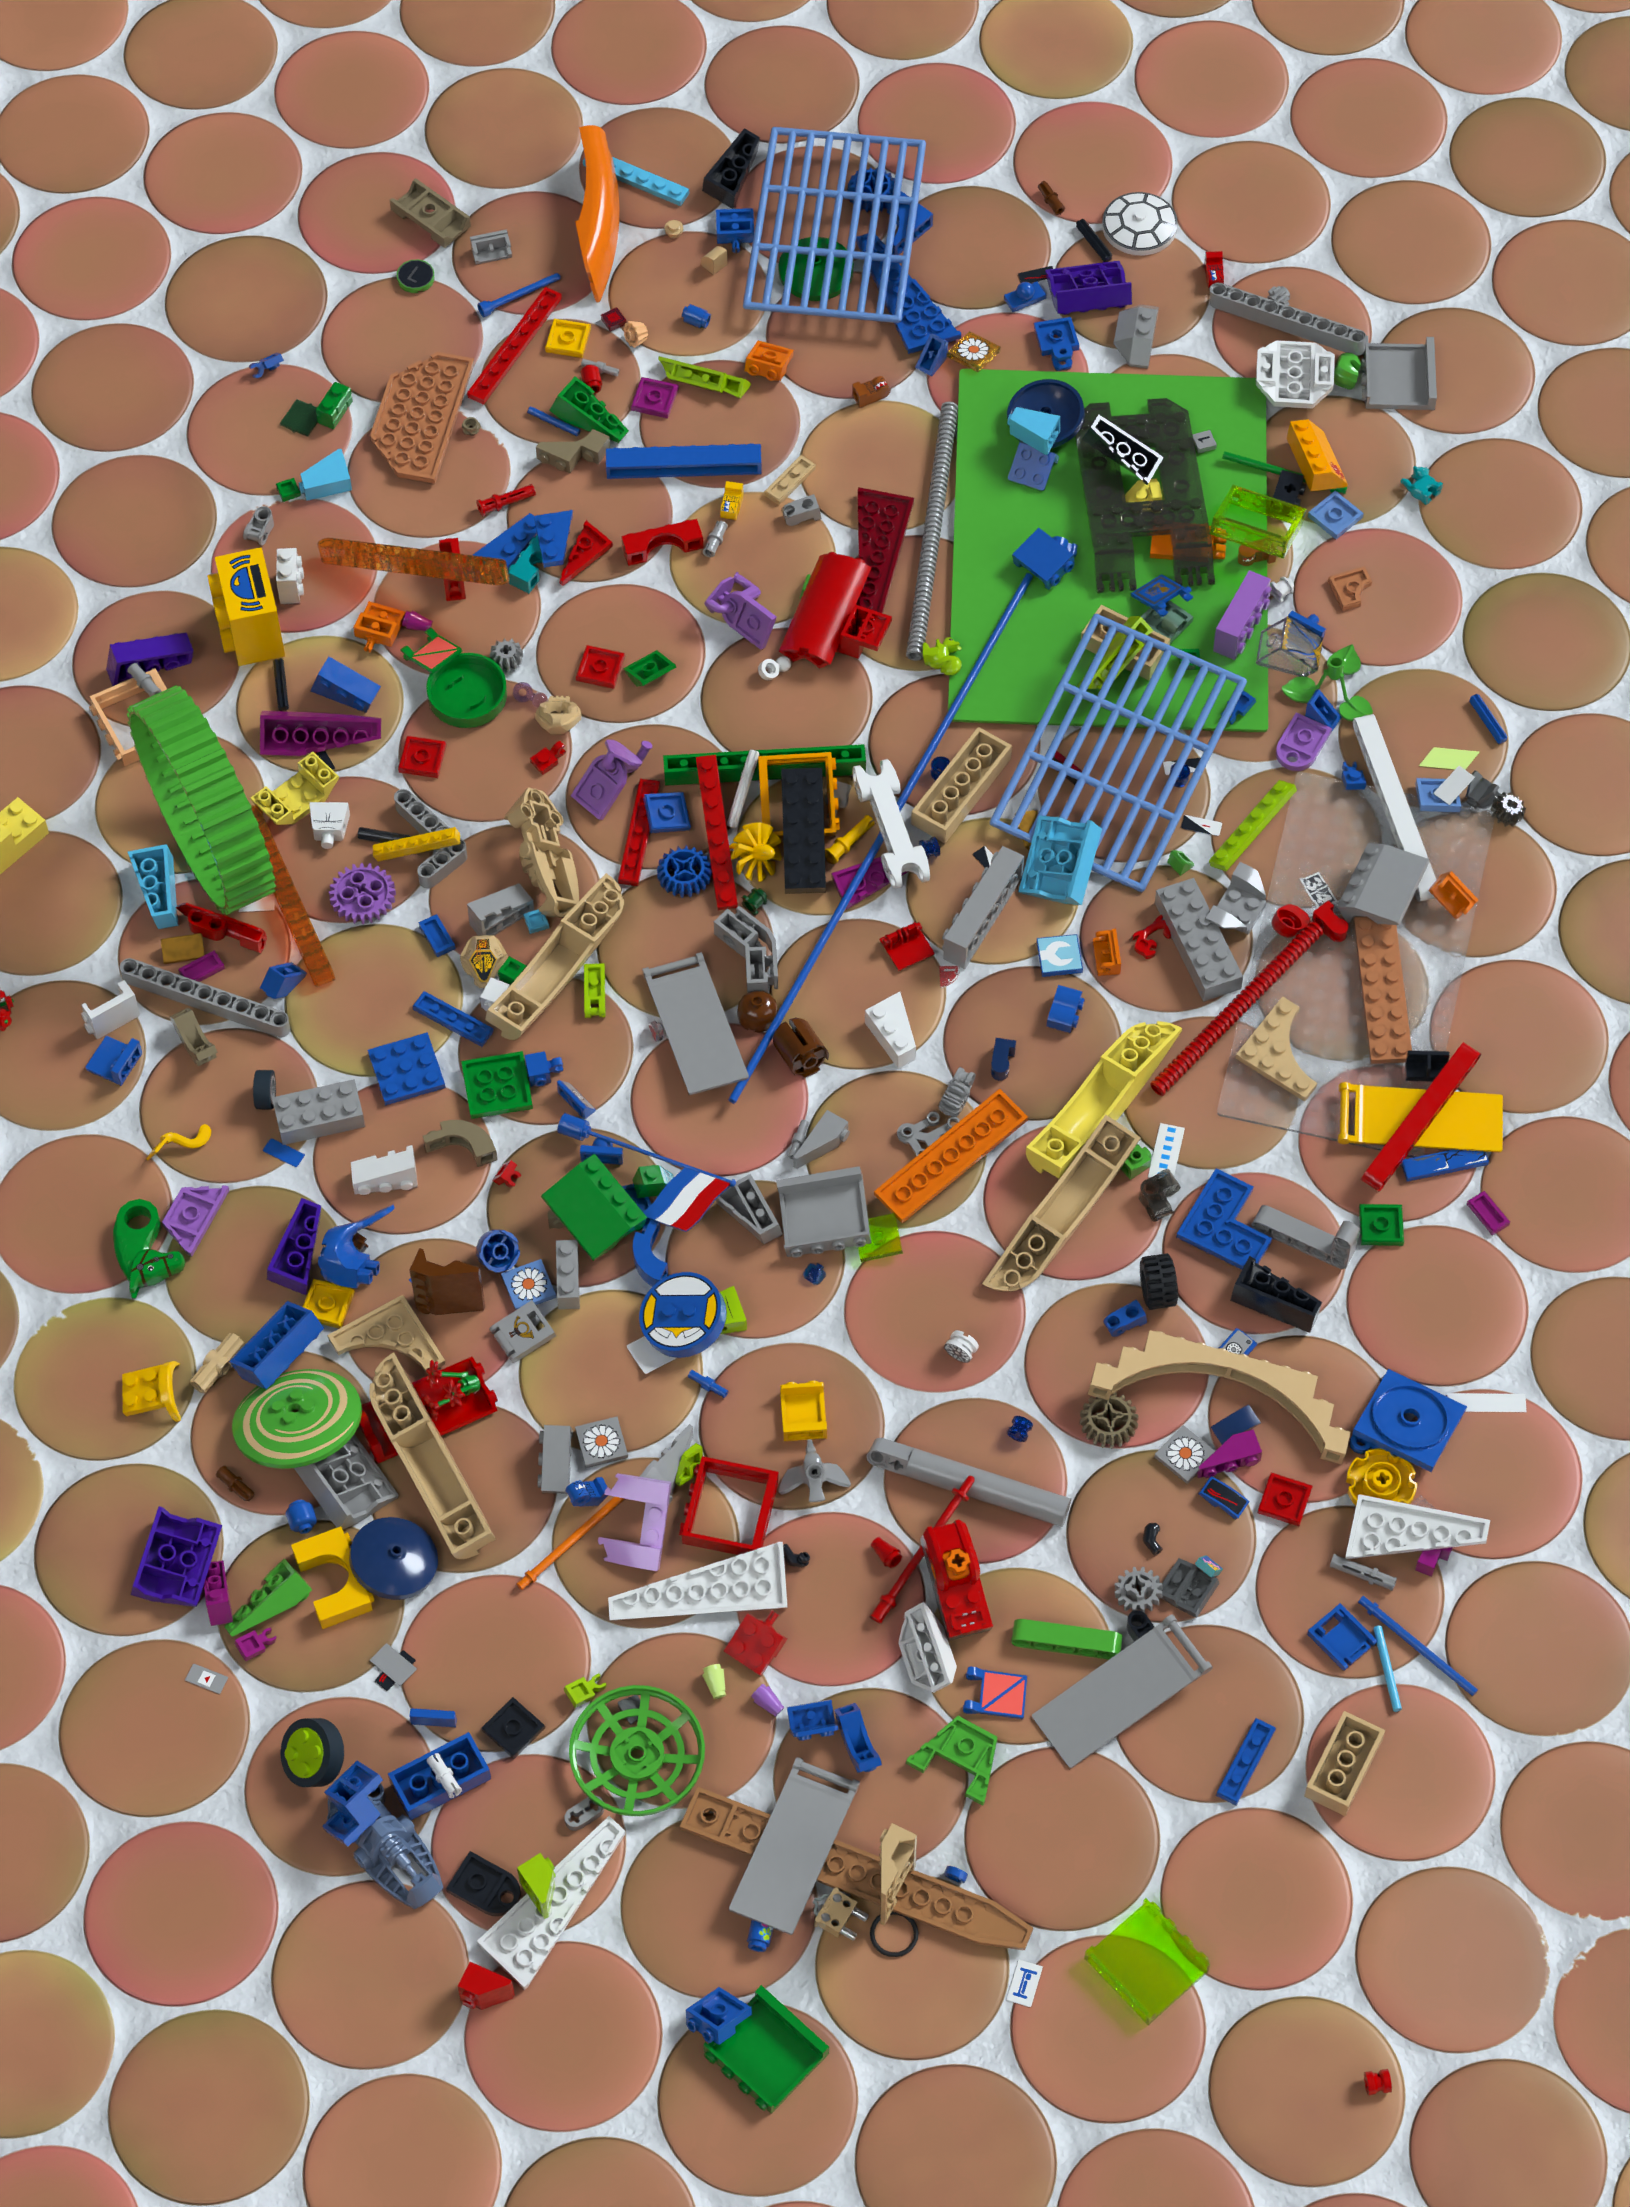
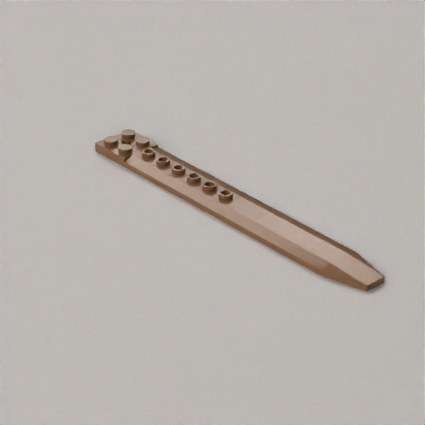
M697 1786L680 1824V1830L753 1856L771 1815ZM710 1811L714 1812V1820L707 1821L706 1817L703 1816L704 1814H709ZM835 1840L817 1882L832 1888L837 1887L842 1892L881 1906V1866L879 1865L881 1858ZM915 1870L908 1872L895 1897L897 1903L893 1909L894 1912L976 1944L1025 1950L1033 1932V1927L997 1902Z

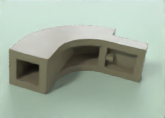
M190 1008L170 1016L180 1040L197 1066L217 1058L216 1053L218 1052L215 1045L207 1040Z
M463 1120L440 1122L441 1130L430 1131L423 1136L424 1147L427 1153L449 1145H460L472 1153L477 1167L497 1161V1152L492 1139L481 1127Z

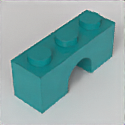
M538 536L530 540L527 549L520 553L517 562L514 565L512 564L508 570L509 584L530 594L540 580L539 569L533 565L543 563Z

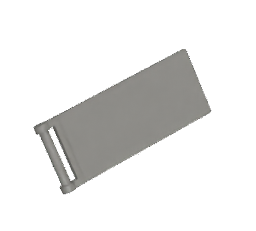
M702 952L696 953L693 957L654 968H643L644 979L647 982L689 1095L748 1079V1072ZM695 964L699 965L695 968L652 979V976Z
M1173 1614L1166 1617L1163 1622L1032 1714L1034 1721L1069 1768L1076 1766L1190 1683L1212 1670L1213 1666L1209 1661L1206 1662L1176 1623L1177 1619ZM1166 1628L1171 1629L1199 1666L1197 1670L1194 1671L1166 1635L1164 1632Z
M799 1757L794 1761L788 1779L729 1906L731 1912L789 1935L794 1933L860 1785L858 1780L853 1779L851 1781L803 1762L804 1759ZM801 1770L847 1788L849 1791L846 1794L800 1776L798 1772Z

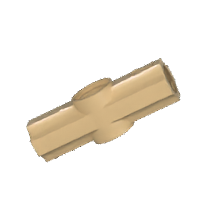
M229 1333L216 1350L212 1349L205 1356L203 1366L190 1380V1384L200 1393H206L219 1376L223 1377L231 1367L229 1361L245 1346L244 1341L236 1334Z

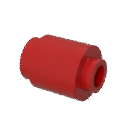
M586 365L580 371L582 382L591 387L595 392L594 394L601 391L602 387L599 368L594 365Z

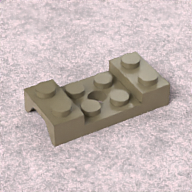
M416 178L412 181L409 191L399 200L390 199V208L393 212L403 219L406 217L429 232L431 239L444 248L471 227L470 216ZM427 209H428V210H431V209L434 210V211L431 212V213L426 212Z

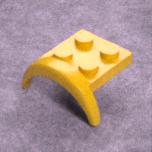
M170 1361L162 1365L122 1374L123 1414L131 1416L166 1407L169 1415L175 1422L181 1421L172 1385L174 1368L180 1366V1363Z

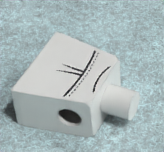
M310 802L314 840L321 841L323 848L330 849L333 847L334 841H342L344 839L350 817L349 804L342 802Z

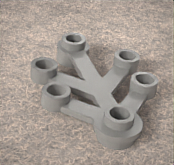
M930 1112L926 1119L915 1125L910 1123L902 1124L897 1130V1137L901 1142L909 1144L916 1156H918L925 1150L921 1148L918 1141L925 1142L929 1147L953 1127L950 1125L951 1122L958 1123L960 1120L953 1116L948 1119L946 1124L929 1133L920 1132L929 1126L939 1124V1114L937 1112ZM931 1117H936L937 1120H936V1121H931L930 1118H931ZM904 1131H911V1134L906 1135Z

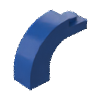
M856 1703L835 1709V1716L844 1744L857 1773L863 1771L871 1772L876 1767L882 1765L880 1756L870 1742L861 1710Z

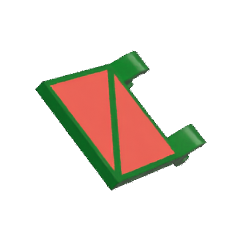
M431 627L424 631L428 635L427 640L429 642L416 652H413L407 645L400 649L404 653L403 658L406 661L410 660L432 674L463 652L462 648L438 635Z

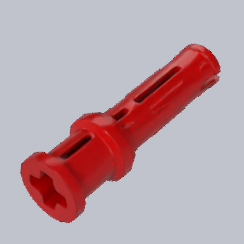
M529 484L499 496L498 494H493L488 499L476 500L480 515L483 517L486 516V513L494 510L500 511L503 506L535 496L536 492L534 486Z

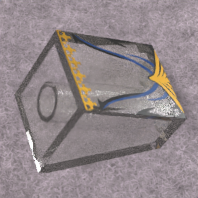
M1287 616L1261 631L1256 664L1295 676L1307 677L1318 671L1323 638Z

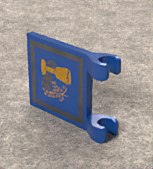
M1162 574L1131 593V597L1154 609L1161 617L1168 613L1165 610V607H1167L1166 602L1177 595H1180L1186 602L1193 599V596L1190 594L1192 591L1190 587H1183Z

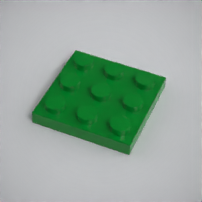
M523 1051L461 1061L471 1119L533 1109Z

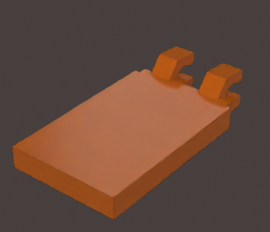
M1153 522L1150 558L1209 562V558L1225 559L1226 545H1213V543H1226L1227 529H1215L1212 526Z

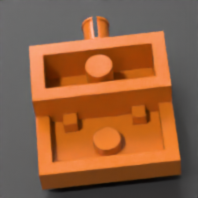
M369 601L364 612H360L353 627L355 637L367 640L364 650L369 653L372 651L374 644L392 647L403 624L406 612Z

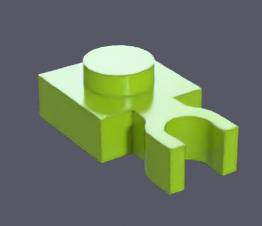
M599 1673L594 1675L588 1682L582 1677L564 1687V1692L575 1708L594 1699V1691L600 1692L606 1688V1683L601 1685L595 1683V1681L600 1679L601 1675Z

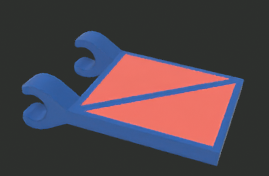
M972 1666L968 1667L966 1679L982 1680L980 1703L966 1700L963 1705L964 1713L1024 1718L1027 1686L1026 1675L988 1671Z

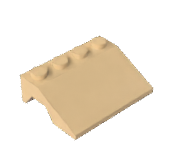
M893 1823L889 1830L884 1829L879 1840L881 1842L879 1847L881 1850L879 1854L881 1858L879 1862L881 1866L880 1924L884 1926L897 1903L895 1897L908 1872L914 1871L916 1867L917 1835Z

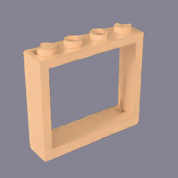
M156 668L146 672V674L152 677V681L161 691L167 690ZM134 678L90 696L92 704L89 706L93 716L97 715V723L100 730H105V738L109 746H114V755L118 761H122L124 766L137 762L140 758L135 747L124 751L102 709L145 691L137 685V681Z

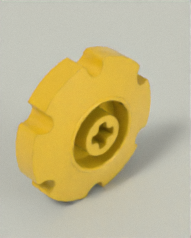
M1382 1448L1371 1449L1365 1452L1364 1459L1356 1457L1351 1463L1346 1483L1352 1486H1349L1347 1493L1355 1506L1359 1494L1411 1504L1417 1490V1483L1412 1481L1415 1478L1416 1472L1409 1461L1398 1456L1394 1457L1390 1452Z

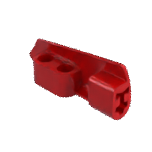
M182 903L176 907L184 916L188 917L190 931L194 934L201 933L202 937L214 941H220L225 936L239 940L241 947L261 953L265 948L267 936L262 928L189 903Z

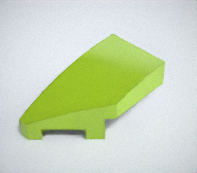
M695 1443L683 1453L678 1466L675 1484L681 1486L693 1478V1470L697 1464H700L703 1456V1449L699 1444Z

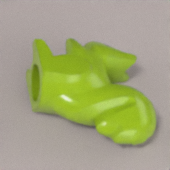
M950 637L945 638L943 644L940 643L939 639H936V646L932 648L927 643H923L925 665L934 669H941L940 672L945 675L952 676L957 674L962 666L961 660L949 654L962 650L959 646L960 643Z

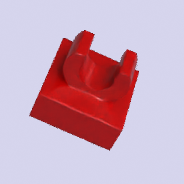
M512 1160L502 1164L492 1181L497 1185L505 1183L510 1188L514 1187L516 1184L512 1182L511 1176L516 1179L521 1177V1174L515 1171L517 1164Z

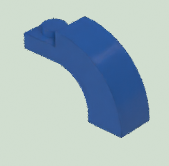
M650 1220L649 1224L645 1223L642 1233L635 1232L633 1256L637 1272L646 1283L653 1287L658 1281L667 1276L668 1263L656 1258L651 1251L660 1231V1223Z

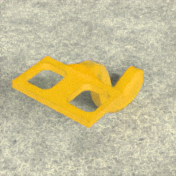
M206 1124L201 1125L194 1139H188L173 1132L165 1133L160 1137V1142L145 1159L148 1161L164 1144L170 1142L185 1148H200L209 1140L211 1129Z

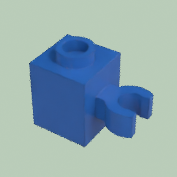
M545 1051L524 1055L530 1087L544 1086L547 1083H551L550 1072L559 1073L563 1071L561 1057L547 1061Z

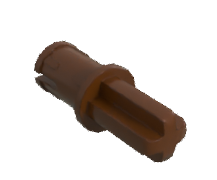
M1046 181L1038 184V189L1044 196L1045 203L1049 204L1054 214L1059 215L1063 213L1065 207L1058 199L1057 192H1053Z
M222 1466L217 1471L216 1477L228 1486L229 1491H234L244 1501L252 1499L254 1492L242 1482L241 1477L234 1475L226 1466Z

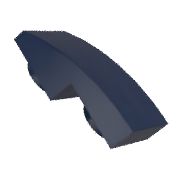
M1247 1405L1213 1425L1211 1429L1223 1445L1232 1435L1252 1430L1261 1422L1251 1406Z

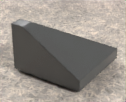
M637 1695L618 1702L620 1711L639 1709L640 1698ZM638 1716L627 1717L626 1719L632 1725L638 1721Z

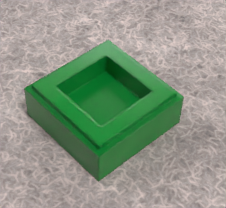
M294 478L276 483V488L282 502L301 496Z

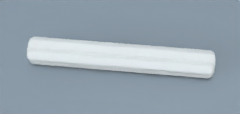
M749 750L727 821V826L737 828L758 761V751Z

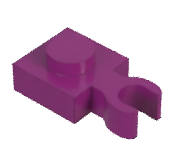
M266 1628L260 1635H257L254 1630L235 1639L234 1644L245 1661L264 1653L266 1649L264 1645L275 1643L276 1636L273 1638L266 1637L267 1634L271 1633V1628Z

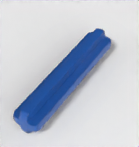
M1475 694L1471 696L1469 702L1498 744L1506 742V733L1480 695Z

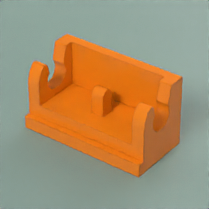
M1452 871L1441 874L1428 890L1455 919H1458L1462 913L1466 915L1478 901L1475 895Z
M1116 929L1096 932V938H1093V948L1097 975L1120 974L1121 958Z

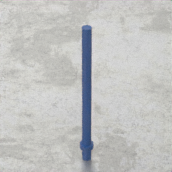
M1365 1596L1360 1598L1358 1603L1368 1610L1367 1613L1370 1616L1373 1614L1471 1696L1477 1693L1478 1689L1379 1609V1605L1376 1602L1372 1603Z

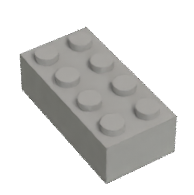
M355 1079L272 1097L283 1145L365 1127Z

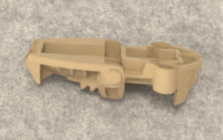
M528 787L509 809L504 819L508 820L514 828L521 827L524 841L520 845L519 857L523 871L528 873L532 885L539 887L546 896V900L539 908V911L545 916L565 917L579 902V887L571 852L568 849L559 848L560 844L557 835L560 832L559 827L563 825V817L543 791ZM553 881L555 882L562 897H557Z

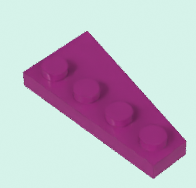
M881 857L873 859L846 910L890 884L885 874ZM862 863L831 873V878L841 899ZM909 871L901 873V876L908 873Z

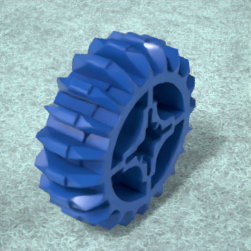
M871 167L869 170H866L863 193L874 194L878 167L875 170ZM858 171L850 178L848 192L856 191ZM886 171L884 173L882 195H893L895 178L891 176V173L886 174ZM862 200L860 211L865 209L866 213L871 211L873 201ZM880 202L879 211L882 212L883 208L887 209V203Z
M687 845L684 849L678 846L676 851L670 848L669 854L664 853L663 859L659 860V866L657 867V879L661 887L665 888L667 893L672 891L674 897L677 894H680L682 898L684 894H688L690 898L692 893L699 895L700 890L705 891L706 885H709L712 876L711 863L708 862V857L703 856L702 850L696 852L695 847L688 850ZM696 867H698L700 870V873L698 875L695 874ZM670 869L674 870L673 877L668 873Z

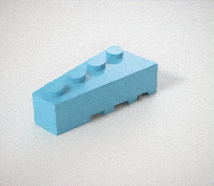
M168 845L128 851L127 853L157 928L163 929L178 926L174 861Z

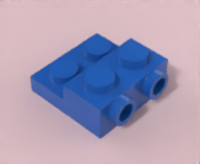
M718 1987L686 2009V2025L691 2032H700L708 2043L713 2041L720 2045L736 2033L735 2026L751 2016L752 2009L735 1996Z

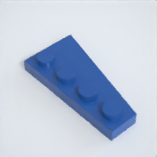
M531 513L526 515L470 556L469 562L502 579L510 566L517 562L520 553L527 549L530 540L537 536L534 515Z

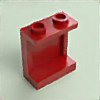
M458 538L439 540L442 566H454V571L443 572L446 601L466 599Z

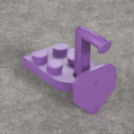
M736 572L733 578L728 577L721 581L704 604L711 613H722L724 620L732 629L760 650L766 647L777 616L754 600L760 596V589L741 576L739 572ZM734 582L745 588L742 592L734 591L730 593Z
M606 740L607 754L598 756L592 761L571 794V797L597 819L603 820L624 788L627 781V773L637 770L649 750L652 749L653 746L650 742L642 741L641 748L634 755L621 743L615 740Z

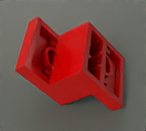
M855 604L841 632L840 643L836 652L859 659L864 647L878 651L892 622V616Z

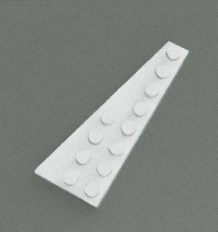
M783 1542L758 1548L609 1597L610 1621L787 1608Z
M610 1816L593 1830L553 1870L556 1875L554 1878L555 1890L548 1918H543L530 1897L526 1894L477 1940V1944L524 1990L530 1985L625 1836V1830Z

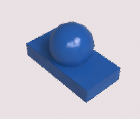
M1022 282L1015 291L1004 295V300L1012 312L1046 299V293L1038 282L1032 284Z
M596 1138L592 1146H580L581 1162L595 1154L603 1164H623V1148L613 1147L611 1142Z

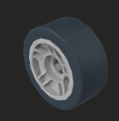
M256 1070L253 1080L254 1106L260 1110H272L274 1108L272 1097H276L275 1073L273 1070Z

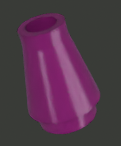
M412 610L411 612L406 611L402 626L410 630L426 631L432 627L433 621Z

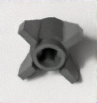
M1474 770L1472 775L1475 778L1468 785L1467 794L1465 795L1468 799L1466 802L1475 809L1498 802L1502 796L1497 791L1500 787L1489 782L1478 771Z

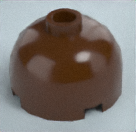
M754 990L748 992L738 1003L737 1017L739 1023L746 1030H755L757 1033L767 1031L778 1012L776 1000L765 991Z

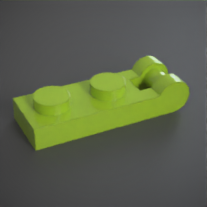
M605 963L584 964L585 1018H591V1016L606 1017ZM591 1004H599V1007L591 1008Z

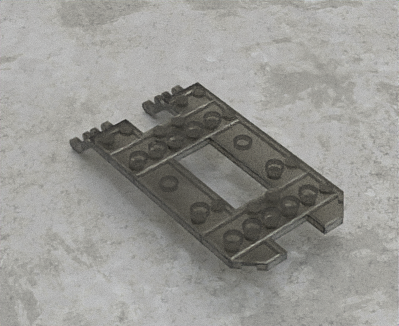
M1167 398L1147 399L1148 414L1111 416L1109 402L1091 403L1085 408L1084 422L1079 432L1075 435L1094 552L1097 593L1104 592L1102 581H1109V590L1115 592L1114 580H1117L1118 591H1123V579H1129L1130 591L1137 590L1132 537L1170 534L1172 545L1174 582L1182 586L1181 575H1187L1188 585L1193 586L1192 574H1195L1196 585L1201 586L1202 577L1200 574L1207 573V584L1215 585L1212 540L1188 410ZM1098 414L1147 447H1154L1155 452L1164 457L1158 466L1164 500L1126 503L1120 465L1082 440Z

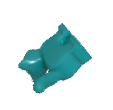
M1413 466L1414 472L1411 477L1417 481L1411 484L1408 479L1402 478L1400 482L1405 485L1414 498L1421 500L1423 504L1427 505L1432 501L1431 495L1436 498L1441 493L1443 483L1437 482L1433 477L1429 476V469L1427 467Z

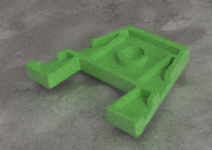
M957 1716L940 1730L932 1740L922 1745L920 1750L914 1755L909 1756L906 1764L924 1773L935 1755L942 1757L975 1775L965 1796L983 1806L998 1737Z

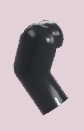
M1149 1523L1144 1528L1143 1542L1152 1554L1156 1556L1163 1550L1156 1541L1160 1526L1157 1523Z
M788 1544L783 1545L784 1559L788 1565L802 1568L808 1565L810 1555L807 1552L794 1554Z

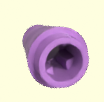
M762 1684L751 1695L755 1704L775 1717L784 1709V1706L770 1686L767 1687Z

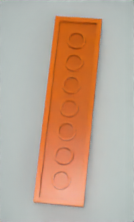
M998 1089L874 1191V1195L903 1224L1027 1122L1028 1116L1001 1089Z

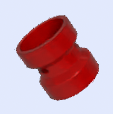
M1382 2069L1378 2073H1373L1372 2071L1364 2072V2084L1368 2096L1375 2095L1379 2091L1383 2093L1392 2092L1391 2077L1388 2069Z

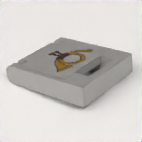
M533 1300L489 1328L507 1357L510 1356L509 1359L512 1363H516L556 1337L555 1332ZM536 1315L544 1325V1328L539 1331L531 1322V1319L536 1317Z

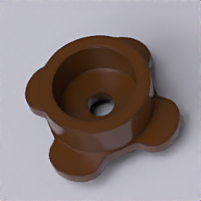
M356 1232L353 1236L354 1246L359 1250H362L364 1246L369 1247L365 1243L367 1239Z

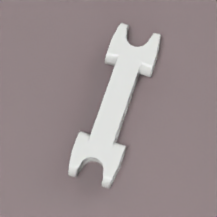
M888 759L880 761L881 774L878 776L868 775L860 765L853 766V782L860 802L870 801L888 853L881 855V860L891 886L894 889L902 887L901 873L905 871L915 873L921 882H928L930 880V870L926 853L922 845L912 846L894 797L895 794H900L901 788L891 762Z

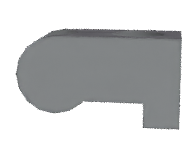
M814 494L788 503L782 508L784 519L789 526L797 525L802 521L812 518L814 521L822 519Z

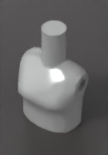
M837 781V790H834V798H838L839 808H845L848 804L852 786ZM826 794L824 801H825V803L828 805L827 794Z

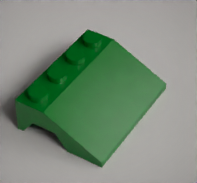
M595 1154L574 1167L541 1195V1198L593 1261L613 1249L622 1238L634 1230H642L647 1220L646 1215Z

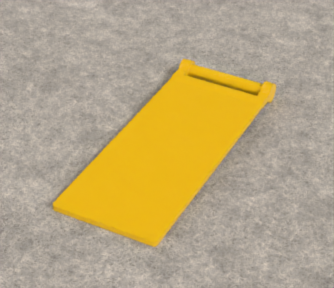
M1347 1082L1340 1083V1134H1338V1143L1386 1145L1426 1090L1363 1086ZM1350 1092H1355L1354 1135L1348 1134ZM1454 1092L1414 1147L1502 1152L1503 1095Z

